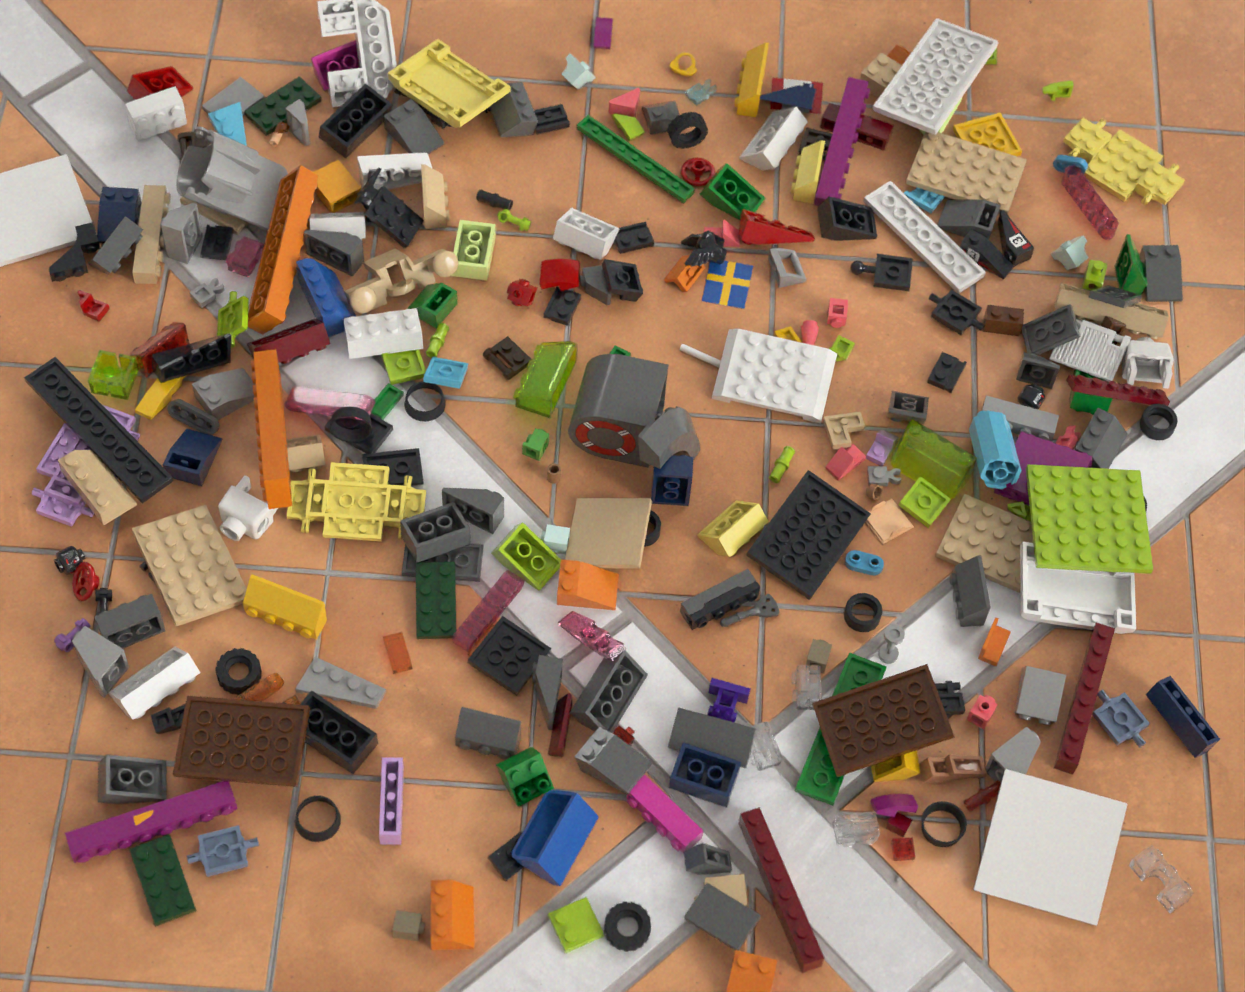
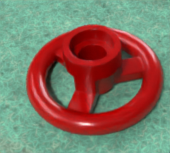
M691 158L684 162L681 167L683 180L692 186H705L715 174L713 164L703 158ZM686 169L693 172L694 180L686 175ZM710 171V176L706 180L700 181L703 173Z
M88 562L80 563L73 575V592L79 601L88 600L92 596L93 591L99 587V577L95 575L93 566ZM82 588L87 589L85 595L80 594Z

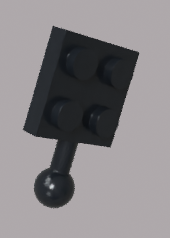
M877 254L876 266L864 265L863 262L857 260L851 264L850 269L855 275H860L863 272L874 273L873 287L909 291L913 258Z

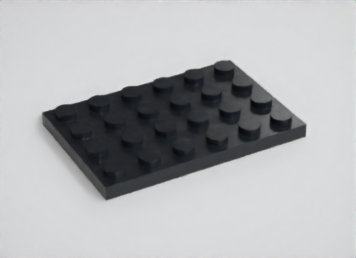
M808 470L754 542L746 556L810 600L871 513Z

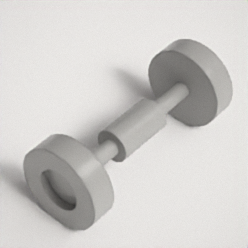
M893 624L885 630L884 638L888 643L880 647L878 656L886 664H892L898 658L899 651L895 645L902 643L905 637V632L901 626Z

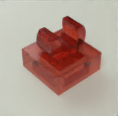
M619 725L613 734L632 746L635 739L632 735L635 731L631 727L624 729Z
M913 837L892 838L891 845L894 861L915 859Z

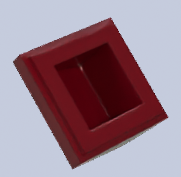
M896 812L895 817H890L885 828L904 838L913 820Z

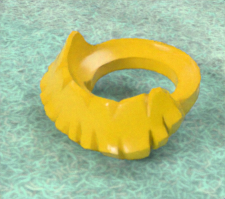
M687 52L678 54L669 65L672 71L680 75L693 76L697 72L696 60L692 54ZM682 56H688L692 60L691 66L686 70H681L678 65V61Z

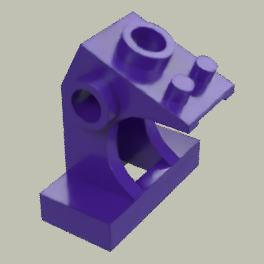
M712 678L708 693L716 695L717 698L714 705L709 707L707 715L735 723L737 713H734L737 701L747 704L751 688Z

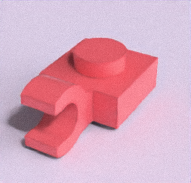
M1075 425L1068 426L1065 435L1059 436L1055 444L1074 449L1081 433L1074 432Z

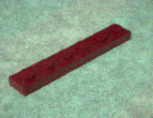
M1069 374L1066 379L1071 390L1074 392L1148 405L1163 404L1169 406L1170 404L1166 393L1160 389L1154 390L1144 386H1132L1128 383L1120 384L1114 381H1103L1098 378L1092 379L1082 375L1075 376Z

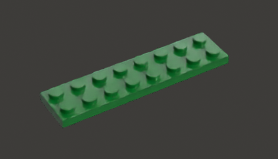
M849 653L832 696L883 679L887 666ZM819 728L796 785L795 792L833 806L845 775L837 777L821 728Z

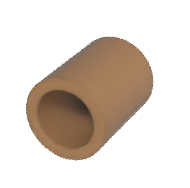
M553 463L547 468V480L555 484L560 481L561 468L558 464Z

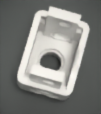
M1149 337L1130 340L1122 360L1123 379L1127 380V383L1131 385L1134 384V381L1162 383L1163 388L1168 389L1174 362L1169 344L1154 342Z
M246 475L243 476L236 487L230 486L218 505L223 522L220 530L225 536L234 541H239L244 534L255 540L259 539L274 522L273 515L278 510V508L269 509L268 502L265 503L247 493L251 489L250 478Z

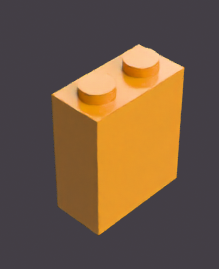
M339 159L319 170L313 171L318 175V185L314 192L330 213H335L354 203L361 187Z

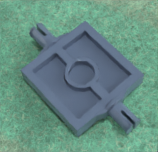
M1104 690L1099 691L1097 696L1101 699L1103 705L1096 709L1092 715L1113 742L1118 746L1126 740L1133 739L1139 748L1145 745L1146 742L1139 735V732L1147 728L1150 723L1124 692L1118 697L1109 698Z
M238 825L198 835L199 852L186 856L188 864L201 861L205 867L206 876L209 877L248 867L247 849L259 846L257 837L245 841Z

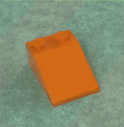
M561 559L557 605L616 610L619 574L582 561Z

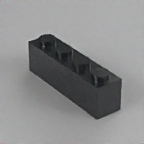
M231 334L219 335L152 354V369L162 383L231 363Z

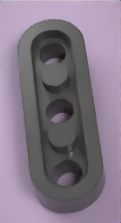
M175 399L168 404V413L174 419L209 435L219 430V422L211 414L181 399Z

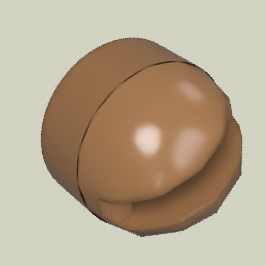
M870 484L869 488L866 489L867 496L874 500H878L882 496L883 488L878 484Z

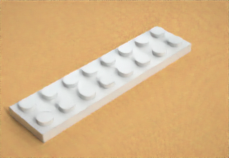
M891 181L864 197L863 202L868 207H871L873 212L958 294L985 277L986 272Z

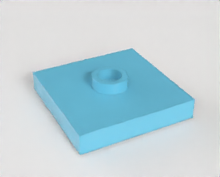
M432 357L425 372L423 382L460 389L468 370V363Z

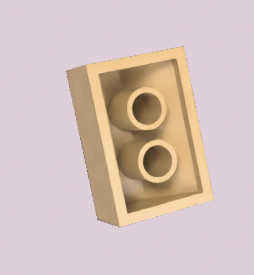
M421 164L425 229L446 228V221H450L449 210H445V206H449L448 196H444V192H448L447 181L443 182V174L425 164Z
M320 434L287 439L289 470L291 472H300L303 470L302 468L309 467L310 469H319L322 465H325Z

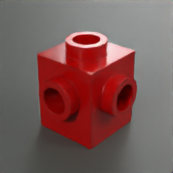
M525 279L513 281L507 288V299L511 300L512 304L516 306H530L533 303L538 287L530 285V282Z

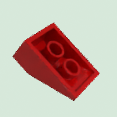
M170 66L132 75L127 92L134 100L176 87L180 97L192 91L193 86Z

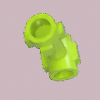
M508 209L498 212L497 216L501 223L508 221L520 226L519 230L521 231L529 230L531 221L528 218L524 217L523 220L511 215Z

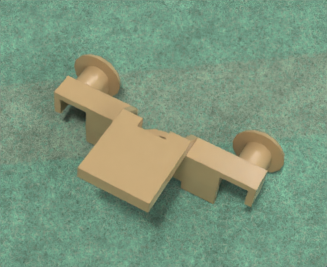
M392 249L363 262L365 269L377 277L344 292L353 310L358 313H366L387 304L385 298L387 296L393 297L406 294L415 288V284L421 289L435 283L433 272L440 277L453 275L458 268V259L453 252L440 249L411 261L409 256L397 249ZM398 263L404 280L392 285L387 268Z

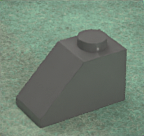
M602 265L582 268V275L579 276L580 285L584 286L585 293L606 305H611V293H608Z
M704 843L684 851L686 871L699 875L732 871L730 851Z

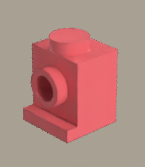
M830 298L827 324H831L834 328L845 326L848 300Z
M980 695L971 708L967 720L985 729L998 704L995 703L994 698L985 695L983 697Z

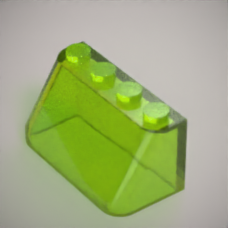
M572 341L542 342L536 346L535 356L533 359H530L527 366L528 371L522 375L521 386L516 388L513 398L516 399L515 407L551 418L577 362L578 343Z
M912 419L892 455L891 466L894 469H900V473L915 482L921 476L952 500L970 479L977 457Z

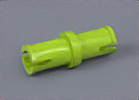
M439 323L435 334L431 336V343L426 350V355L429 358L437 357L440 348L444 345L445 336L449 331L448 325Z
M785 446L780 457L776 459L775 467L769 475V479L772 482L780 483L784 472L789 469V463L795 454V450L792 447Z

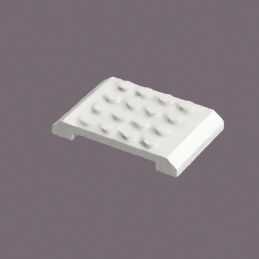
M729 329L712 399L727 403L735 401L803 417V420L821 424L837 353L828 348L743 329Z
M1022 542L1020 544L1021 616L1030 621L1093 630L1097 622L1115 628L1114 633L1118 634L1132 633L1136 630L1134 573L1036 568L1033 543Z

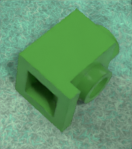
M535 428L533 434H529L526 442H523L522 454L540 461L549 445V433Z

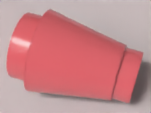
M812 320L803 322V325H801L803 343L815 344L819 330L817 322Z

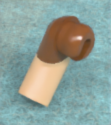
M280 122L277 124L269 141L271 146L276 147L283 133L289 131L287 123Z

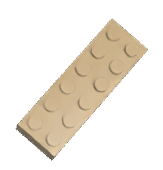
M1063 283L1060 284L1055 301V310L1070 304L1076 315L1075 318L1086 320V318L1093 319L1094 323L1101 325L1105 316H1109L1125 323V328L1129 329L1131 333L1140 334L1142 332L1146 333L1149 338H1163L1169 318L1166 310L1139 303L1121 308L1089 298L1090 290Z

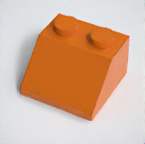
M735 950L726 992H771L777 960Z

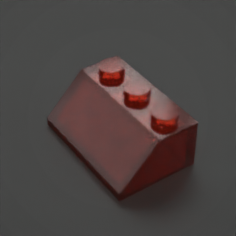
M173 322L169 326L164 327L154 337H150L143 345L135 348L130 353L132 365L146 378L154 373L152 369V354L190 344L186 325L180 322Z

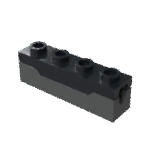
M746 569L682 602L680 613L692 630L702 628L709 621L720 619L730 610L735 611L742 604L756 600L759 596L760 585L756 582L751 572Z

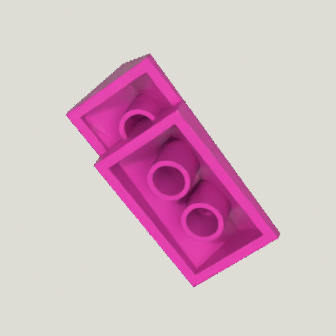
M356 39L311 57L314 74L324 91L329 89L327 72L360 68Z

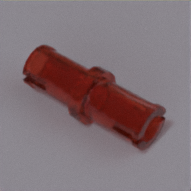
M997 780L985 789H979L978 793L964 800V805L968 804L966 806L967 810L972 812L982 804L991 802L990 799L998 795L1001 782Z

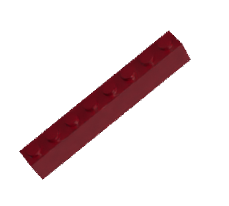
M1096 622L1090 634L1054 769L1073 775L1079 764L1115 631L1113 627Z
M760 807L740 813L738 824L801 972L804 973L821 967L824 955Z

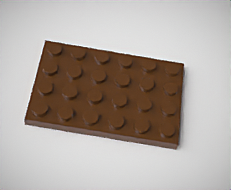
M928 664L812 703L837 777L955 738Z
M187 696L173 769L174 777L298 787L310 707L307 705Z

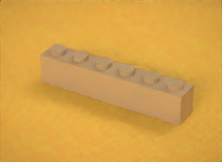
M144 185L139 227L143 229L140 234L143 237L136 245L132 272L134 281L138 284H157L158 277H161V266L159 264L163 262V251L161 249L165 247V241L160 223L162 218L166 217L169 212L167 204H170L171 200L166 186Z

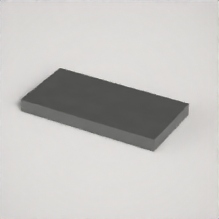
M1109 285L1092 290L1089 294L1091 299L1121 308L1137 304L1142 298L1139 294Z
M405 544L402 576L416 577V561ZM468 544L418 563L455 562L456 580L480 582L484 546L482 544Z
M678 707L668 747L680 750L682 744L686 743L740 761L741 767L747 768L757 729Z

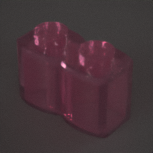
M245 236L238 240L235 250L227 256L228 270L249 277L261 259L264 243Z

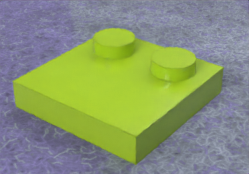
M419 349L381 354L391 385L424 378L426 369Z
M920 476L898 506L929 528L951 499Z
M587 897L548 913V918L565 953L604 937V932Z

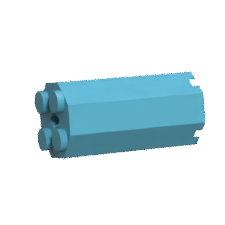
M978 412L977 416L973 417L969 432L980 477L984 480L987 487L1004 489L1007 487L1006 484L1016 483L1022 471L1009 422L1006 416L1000 412Z

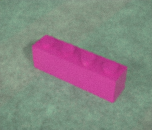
M646 775L627 794L628 804L634 809L637 808L644 820L648 823L651 822L662 837L666 836L671 841L670 843L675 850L681 851L684 854L685 850L692 848L702 839L703 830Z

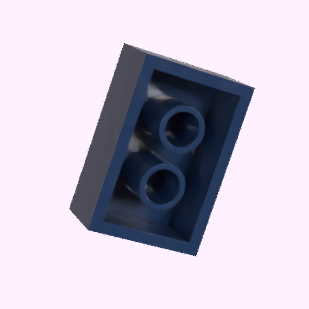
M672 455L661 469L653 467L652 504L689 506L693 477V457Z
M683 743L670 777L669 788L727 807L740 772L741 762Z

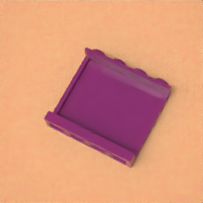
M1021 432L1015 443L1022 470L1019 478L1014 484H1006L1007 487L1004 489L994 488V493L1017 502L1024 501V504L1029 505L1026 476L1027 465L1091 468L1093 456L1075 451L1067 446L1055 444L1050 440L1035 437L1033 434Z

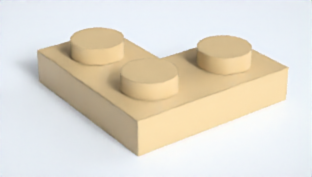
M861 412L825 416L823 421L833 450L840 449L841 447H851L852 442L849 432L864 431L865 429Z

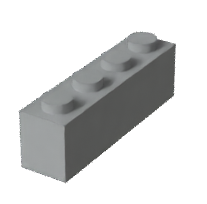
M987 395L982 407V411L1003 413L1009 422L1012 433L1020 435L1021 432L1044 440L1052 441L1059 415Z

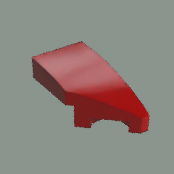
M78 291L79 303L84 315L100 322L110 310L109 305L93 299L90 293Z

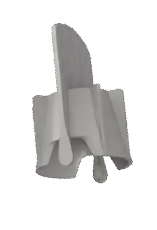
M195 127L196 138L201 139L205 137V140L211 144L207 148L187 147L177 174L176 187L178 194L224 215H233L268 230L280 180L288 174L286 168L258 155L257 150L211 129Z

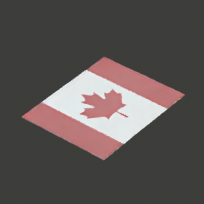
M772 78L771 92L797 85L803 86V82L813 84L814 88L817 89L813 109L798 106L797 108L802 113L821 114L823 82ZM770 102V109L772 110L795 107L779 102Z

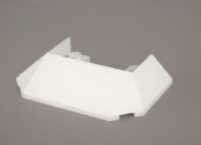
M376 0L317 1L322 37L355 33L360 67L327 72L328 92L332 107L342 106L365 83L386 99L394 87L388 79V72L397 67L389 10Z

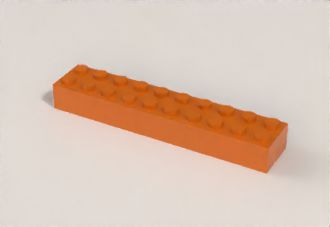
M302 165L280 180L249 304L248 327L262 335L269 330L271 331L277 325L282 324L286 319L285 312L290 302L289 295L293 289L292 283L297 273L296 261L300 260L299 254L304 244V232L307 230V220L311 215L310 208L314 201V191L318 185V175Z
M275 349L254 352L251 368L252 371H255L252 372L253 394L255 396L253 399L256 409L254 410L257 422L255 423L256 432L259 435L256 438L257 445L260 448L257 449L258 459L261 461L258 462L261 474L259 476L261 488H265V490H262L263 501L268 502L269 509L292 506L282 383L277 351Z

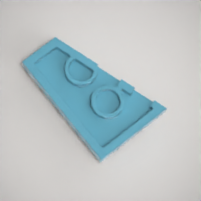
M240 102L208 113V118L217 133L247 146Z

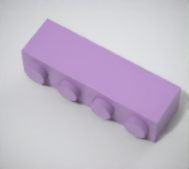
M382 757L380 845H401L403 758Z

